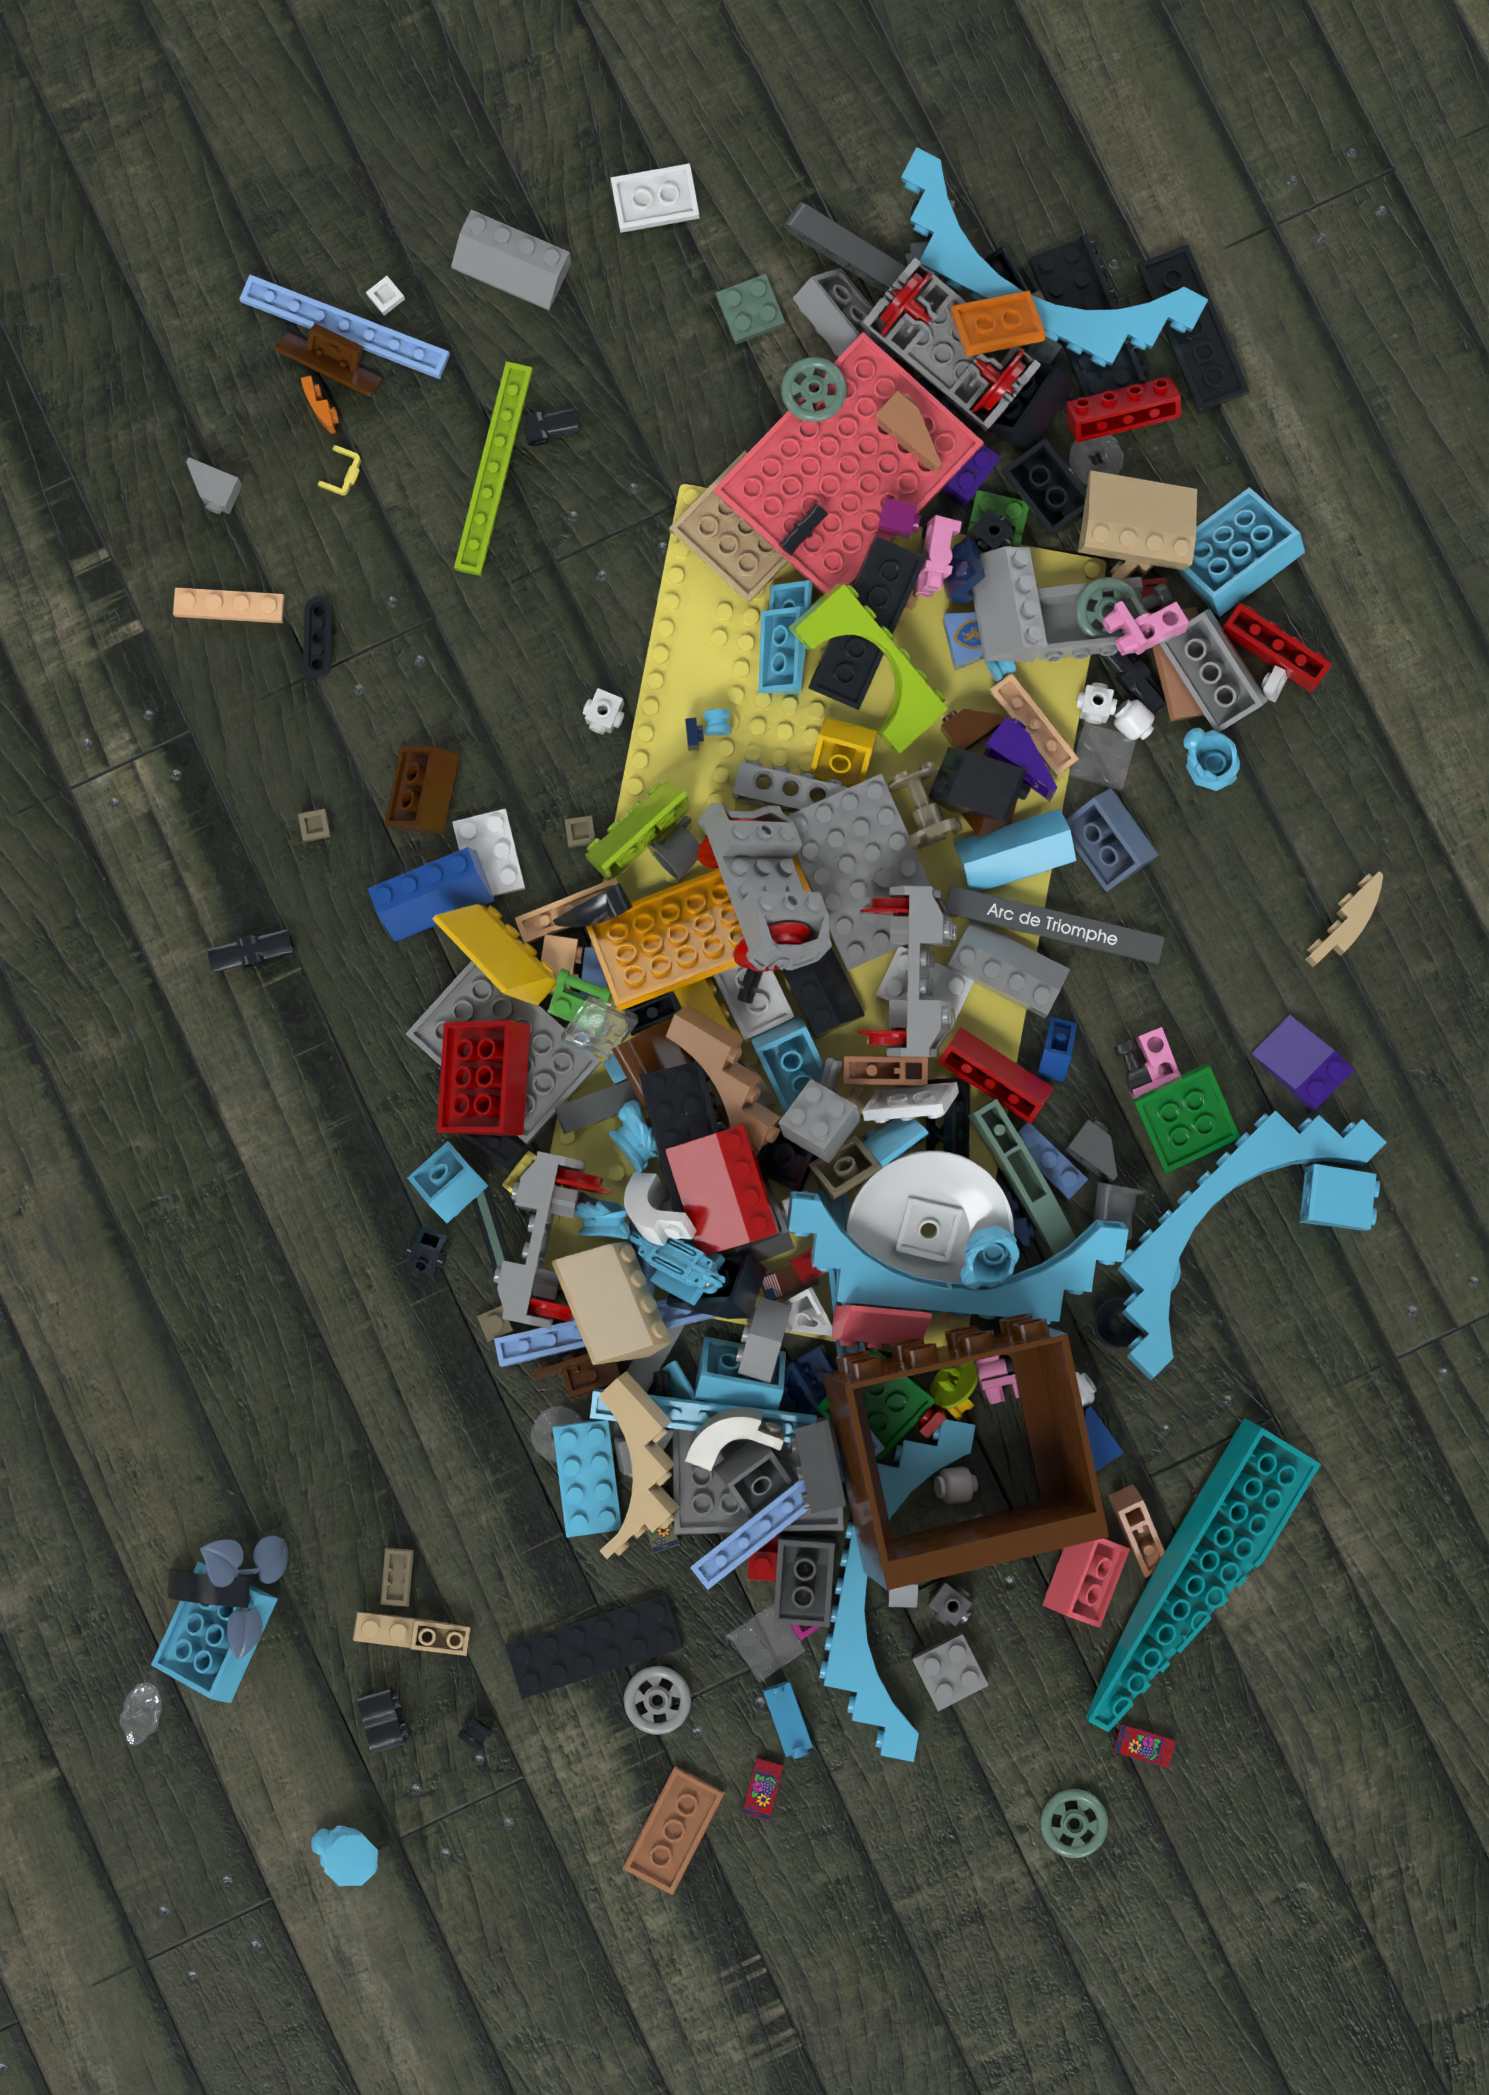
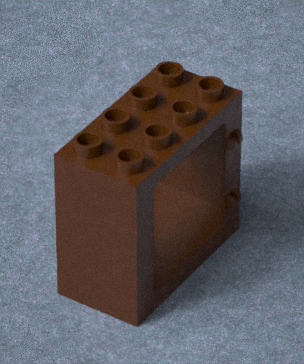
M1031 1313L1005 1317L999 1320L1001 1333L992 1334V1331H979L978 1326L956 1328L945 1332L947 1345L937 1347L936 1343L925 1344L924 1338L896 1342L890 1345L893 1357L881 1360V1356H870L869 1351L847 1353L836 1357L838 1370L823 1373L863 1571L887 1591L1109 1537L1068 1334L1049 1328L1046 1318L1033 1319ZM998 1355H1008L1012 1360L1040 1497L1038 1503L894 1537L891 1533L863 1397L865 1388L881 1382Z

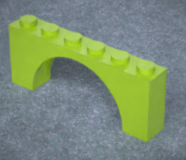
M837 583L788 628L806 649L813 650L822 642L837 636L857 635L874 643L885 654L893 670L895 694L889 714L876 731H878L877 734L892 752L900 754L948 710L943 703L946 700L937 689L934 688L932 690L926 683L928 678L919 668L914 669L909 663L911 660L909 654L902 647L897 648L892 642L894 637L884 626L879 627L874 620L876 618L874 612L867 605L863 607L857 600L859 595L855 589L849 584L845 586V584Z

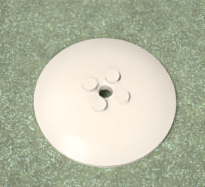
M919 1151L895 1158L864 1182L851 1204L846 1223V1233L860 1247L890 1266L918 1277L945 1282H962L960 1276L961 1269L966 1266L964 1248L973 1233L977 1230L997 1225L1014 1235L1012 1212L1003 1190L996 1180L980 1165L970 1159L950 1152ZM926 1223H932L936 1226L935 1232L930 1236L921 1234V1227ZM913 1309V1311L924 1312V1309Z

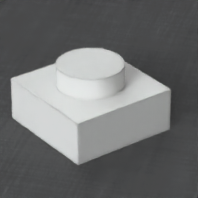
M388 276L384 277L366 292L367 296L384 316L405 300L404 295Z
M1275 666L1272 673L1268 672L1264 677L1262 688L1265 697L1270 701L1276 702L1287 681L1284 669Z

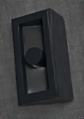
M1002 245L984 259L999 276L1022 291L1030 290L1031 294L1036 292L1035 287L1010 246Z

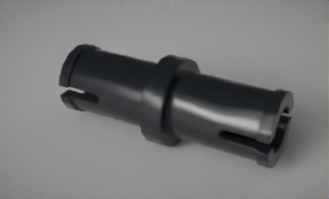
M814 503V506L800 521H795L793 524L795 527L778 545L787 554L792 556L806 538L810 539L813 536L812 532L828 516V513L820 505Z

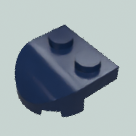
M969 535L960 543H957L951 550L952 560L948 565L953 566L952 574L943 580L946 598L953 603L960 602L961 604H966L973 600L972 588L986 577L977 542Z
M823 1344L793 1361L785 1369L783 1397L793 1409H799L808 1412V1414L817 1413V1406L827 1397L823 1373L836 1371L837 1368Z

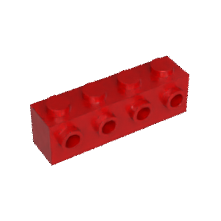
M1166 377L1088 397H1081L1066 402L1067 424L1076 443L1180 418L1181 396L1172 378Z
M1241 603L1223 627L1229 639L1271 667L1277 666L1284 669L1289 679L1310 693L1317 687L1332 665L1325 656L1316 651L1313 652L1304 646L1301 640L1294 636H1289L1277 624L1265 620L1253 608L1244 606Z
M960 1027L937 1062L987 1096L997 1099L1001 1105L1030 1124L1054 1089L962 1027Z

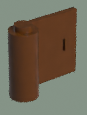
M672 1019L612 1049L643 1109L646 1108L638 1078L639 1075L696 1061L687 1051L666 1037Z

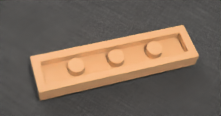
M175 588L173 615L175 617L283 623L285 596L284 594Z
M1012 673L990 689L989 692L1011 720L1015 718L1026 726L1025 731L1030 734L1043 761L1056 777L1079 760Z
M613 878L516 917L515 920L523 943L527 942L530 944L545 938V935H552L570 928L556 926L553 920L618 884L619 880Z

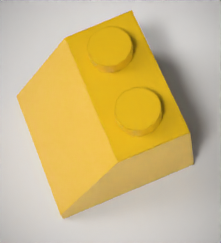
M825 717L818 736L810 774L815 775L816 780L827 782V779L841 781L843 786L848 788L865 781L878 731Z

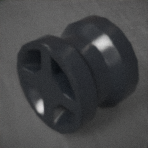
M470 1716L468 1726L465 1729H461L458 1736L465 1743L480 1751L484 1746L483 1741L492 1735L493 1730L478 1718Z

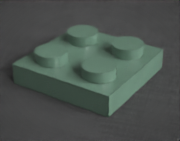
M766 274L716 292L717 301L735 345L785 326V320Z

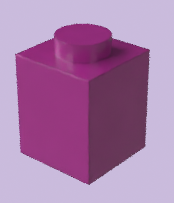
M885 498L878 532L910 539L911 532H917L921 518L920 515H916L917 506Z

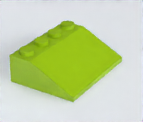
M666 781L663 785L657 783L648 792L649 797L643 803L640 801L636 802L627 811L629 815L622 822L618 819L607 829L609 834L602 840L599 838L595 839L587 847L589 851L585 854L587 860L607 881L615 878L648 848L647 845L650 842H655L690 810L688 794L669 781Z

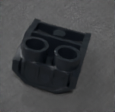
M671 991L621 1010L633 1036L647 1028L672 1019L674 1014L681 1009L674 992Z

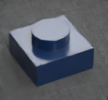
M687 718L685 722L688 750H699V742H704L703 725L697 726L696 718Z

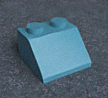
M449 1141L407 1177L425 1201L446 1223L457 1216L463 1208L488 1187L480 1175Z

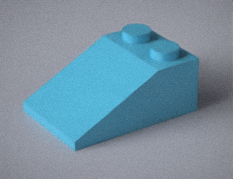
M800 1015L751 1038L756 1053L786 1113L810 1079L820 1083L824 1064Z
M901 1118L890 1119L886 1121L887 1125L879 1131L874 1127L862 1136L865 1140L863 1145L880 1163L882 1168L925 1140L928 1132L916 1119L903 1121Z

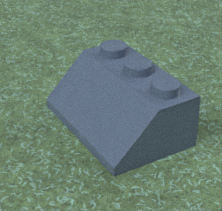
M1111 788L1092 798L1066 819L1071 830L1074 848L1106 892L1132 876L1158 856L1156 850Z

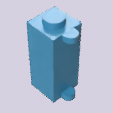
M788 1680L763 1689L786 1757L792 1755L793 1759H797L809 1754L808 1749L813 1748V1744L791 1681Z

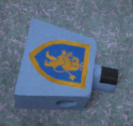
M976 612L944 614L943 625L954 671L983 660L984 656Z

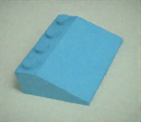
M1249 487L1196 527L1192 565L1184 571L1178 569L1177 571L1202 602L1220 617L1304 554L1305 550L1300 532Z
M197 1562L193 1572L205 1574L207 1570L206 1564ZM250 1585L247 1610L255 1609L259 1612L262 1618L263 1633L277 1598ZM180 1601L151 1666L212 1700L231 1703L257 1644L240 1659H236L232 1653L227 1631L228 1620L231 1613L235 1610H240V1607Z

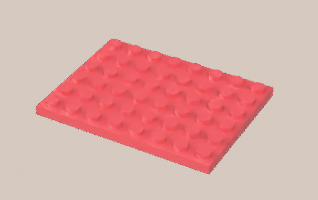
M864 332L834 362L843 373L847 384V395L841 409L831 418L820 422L801 420L788 410L713 489V493L805 578L812 581L813 585L824 595L837 583L845 584L846 586L847 584L851 585L855 581L875 535L890 542L897 537L878 532L885 498L917 506L916 515H918L984 444L980 438ZM826 371L823 373L821 378H825V375L827 373ZM828 384L827 395H835L836 385ZM812 385L809 390L815 393L819 391V387ZM897 390L902 395L907 393L917 403L916 407L920 411L942 463L941 471L938 475L934 474L875 423V415ZM801 397L796 403L800 406L806 401ZM824 401L812 403L814 411L826 408ZM814 503H817L828 513V516L812 532L813 536L810 539L806 538L793 555L790 556L778 545L779 542L795 527L793 525L795 521H800L814 506Z

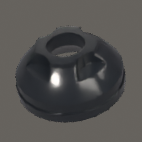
M1119 1297L1105 1301L1099 1306L1094 1315L1093 1325L1096 1336L1102 1343L1111 1348H1127L1139 1335L1142 1336L1143 1334L1122 1314L1127 1308L1123 1304L1127 1300L1126 1298ZM1112 1317H1120L1124 1321L1122 1332L1114 1333L1110 1330L1109 1320Z

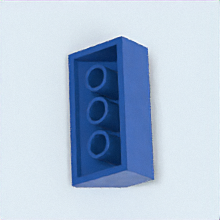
M469 847L368 888L377 915L394 942L436 926L437 924L433 917L437 914L475 904L485 906L495 901L477 851Z

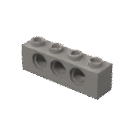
M747 760V763L740 762L732 794L734 799L763 806H780L781 810L794 813L815 803L810 799V794L815 790L822 791L825 798L848 787L843 786V782L827 779V782L816 780V776L813 774L801 772L800 776L790 774V770L784 767L774 766L773 769L762 767L763 763ZM760 778H768L772 785L767 790H761L756 786V782ZM788 784H794L799 791L794 796H787L784 794L783 788Z

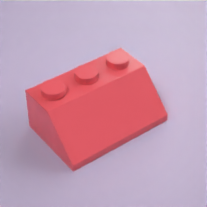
M854 1305L834 1306L831 1340H841L840 1346L857 1347V1342L867 1343V1348L869 1349L874 1347L875 1349L884 1350V1345H891L909 1339L924 1338L932 1318V1313Z
M1104 1538L1064 1548L1042 1606L1100 1628L1130 1548Z

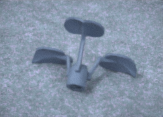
M266 1536L257 1543L253 1555L254 1563L257 1567L253 1569H237L243 1561V1550L240 1544L234 1540H217L200 1548L207 1568L205 1574H208L211 1582L218 1587L230 1585L234 1578L238 1577L237 1575L256 1574L258 1572L262 1583H273L282 1576L288 1562L287 1544L284 1539L277 1536ZM240 1608V1610L233 1611L229 1617L227 1627L228 1639L236 1659L244 1657L261 1637L263 1628L262 1618L255 1609L247 1610V1608Z

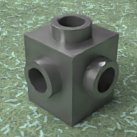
M945 1581L927 1603L928 1606L936 1611L934 1617L946 1626L950 1622L955 1626L959 1622L964 1624L973 1612L970 1609L973 1603L968 1600L971 1594L958 1584L955 1588H952ZM955 1601L957 1603L956 1607L952 1610L948 1609V1603Z

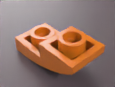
M311 376L302 377L303 389L315 415L331 434L336 433L335 424L339 423L336 407L331 408L328 400H323L320 384H315Z

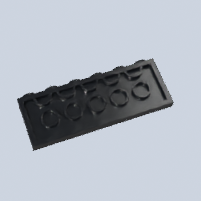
M1086 232L1082 233L1078 240L1029 258L1028 262L1045 301L1055 305L1082 310H1118L1115 290L1109 288L1106 282L1108 278L1106 268L1103 263L1099 264L1096 254H1098L1095 241L1089 239ZM1126 338L1113 365L1106 364L1105 367L1090 360L1092 356L1084 351L1079 355L1066 348L1068 343L1060 339L1083 397L1145 383V377L1148 376L1147 369L1143 361L1139 362L1136 356L1138 349L1130 343L1131 338Z
M697 1061L638 1076L672 1212L685 1213L665 1149L724 1131L721 1120H716L713 1109L717 1108V1102L714 1092L709 1093L707 1081H710V1077Z

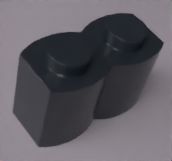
M392 1687L359 1696L357 1698L358 1707L371 1753L405 1745L407 1742L406 1737L410 1736L406 1720L401 1721L398 1710L402 1709L399 1693H394Z

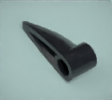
M618 883L557 917L553 922L556 926L562 927L592 926L611 920L632 909L633 906L622 885Z

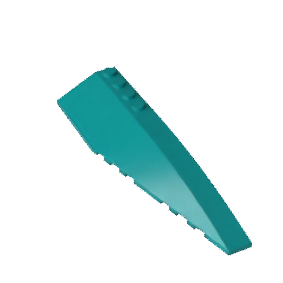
M1243 1419L1169 1544L1139 1599L1096 1691L1085 1718L1087 1721L1109 1732L1133 1706L1132 1701L1141 1692L1144 1694L1151 1686L1149 1682L1159 1671L1162 1673L1170 1665L1168 1661L1176 1652L1181 1653L1211 1620L1210 1615L1218 1607H1223L1229 1600L1227 1596L1237 1585L1239 1587L1242 1586L1248 1579L1246 1575L1254 1566L1258 1568L1319 1469L1321 1465L1319 1462L1248 1419Z

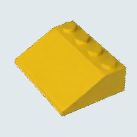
M475 904L437 914L433 917L435 923L503 994L538 1006L556 986L557 978L553 975L555 970L547 962H540L535 956L537 951L527 942L523 944L517 938L520 935L518 931L509 924L505 925L500 920L502 915L494 907L489 906L487 908L480 904Z

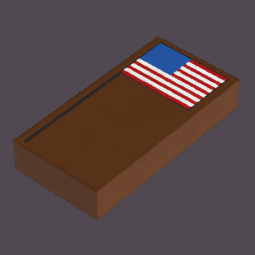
M790 1265L765 1274L761 1287L766 1299L776 1301L810 1287L820 1285L818 1278L803 1285L793 1266Z

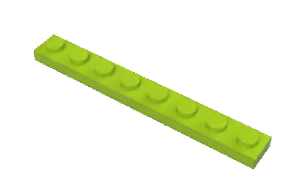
M507 361L505 363L454 566L456 571L482 576L533 373L532 367Z

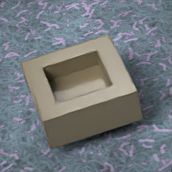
M326 809L298 814L304 842L331 837Z
M592 816L565 819L569 848L587 846L595 840Z
M503 1306L477 1316L487 1342L514 1331L510 1320L502 1319Z

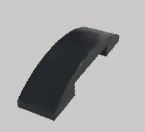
M169 1569L168 1598L200 1604L248 1608L250 1579L235 1577L230 1585L218 1587L211 1582L208 1574Z

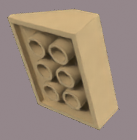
M1090 471L1078 552L1186 570L1192 565L1196 541L1197 489Z
M630 1241L607 1244L559 1258L552 1262L593 1365L650 1357L672 1343Z

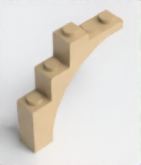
M627 1371L616 1378L599 1395L600 1399L614 1415L625 1436L630 1452L633 1475L632 1495L624 1523L618 1534L600 1550L606 1559L614 1552L618 1556L631 1545L627 1540L633 1535L638 1539L647 1529L653 1532L661 1526L664 1530L676 1519L673 1513L679 1508V1505L661 1487L672 1476L669 1470L676 1464L657 1444L668 1433L665 1427L672 1421Z

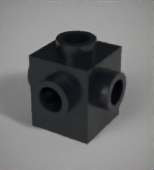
M989 508L971 527L970 536L976 540L978 549L985 553L1005 546L1010 547L1013 543L1011 540L1013 536L1011 528L1013 526L1003 515L998 517Z
M421 1227L415 1240L411 1239L407 1247L406 1255L410 1256L407 1268L433 1277L437 1268H443L446 1262L448 1252H445L444 1249L447 1236Z

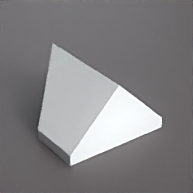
M812 1287L783 1302V1304L792 1306L785 1330L786 1333L792 1331L832 1336V1325Z

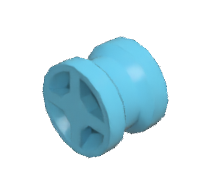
M984 660L988 671L996 682L1002 680L1003 675L1014 673L1017 670L1013 661Z
M713 709L703 712V718L707 722V726L704 728L706 736H724L732 733L731 726L728 724L730 710Z

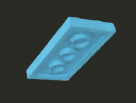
M596 1419L552 1425L566 1538L620 1530L622 1526L608 1420Z

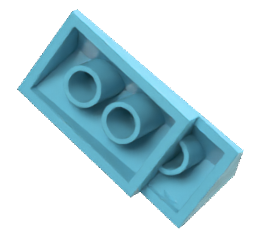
M810 580L770 586L769 610L761 611L758 693L801 695L806 648L788 627L811 607L813 582Z
M1060 809L1004 826L980 838L975 835L954 842L968 890L976 892L986 891L1076 862L1071 830Z

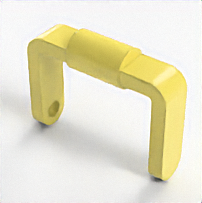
M334 445L333 450L354 459L352 466L350 465L345 476L342 489L319 481L317 485L334 493L346 495L351 485H354L357 479L361 458L355 452Z
M527 1151L505 1179L502 1186L512 1193L514 1183L521 1178L533 1160H536L537 1156Z

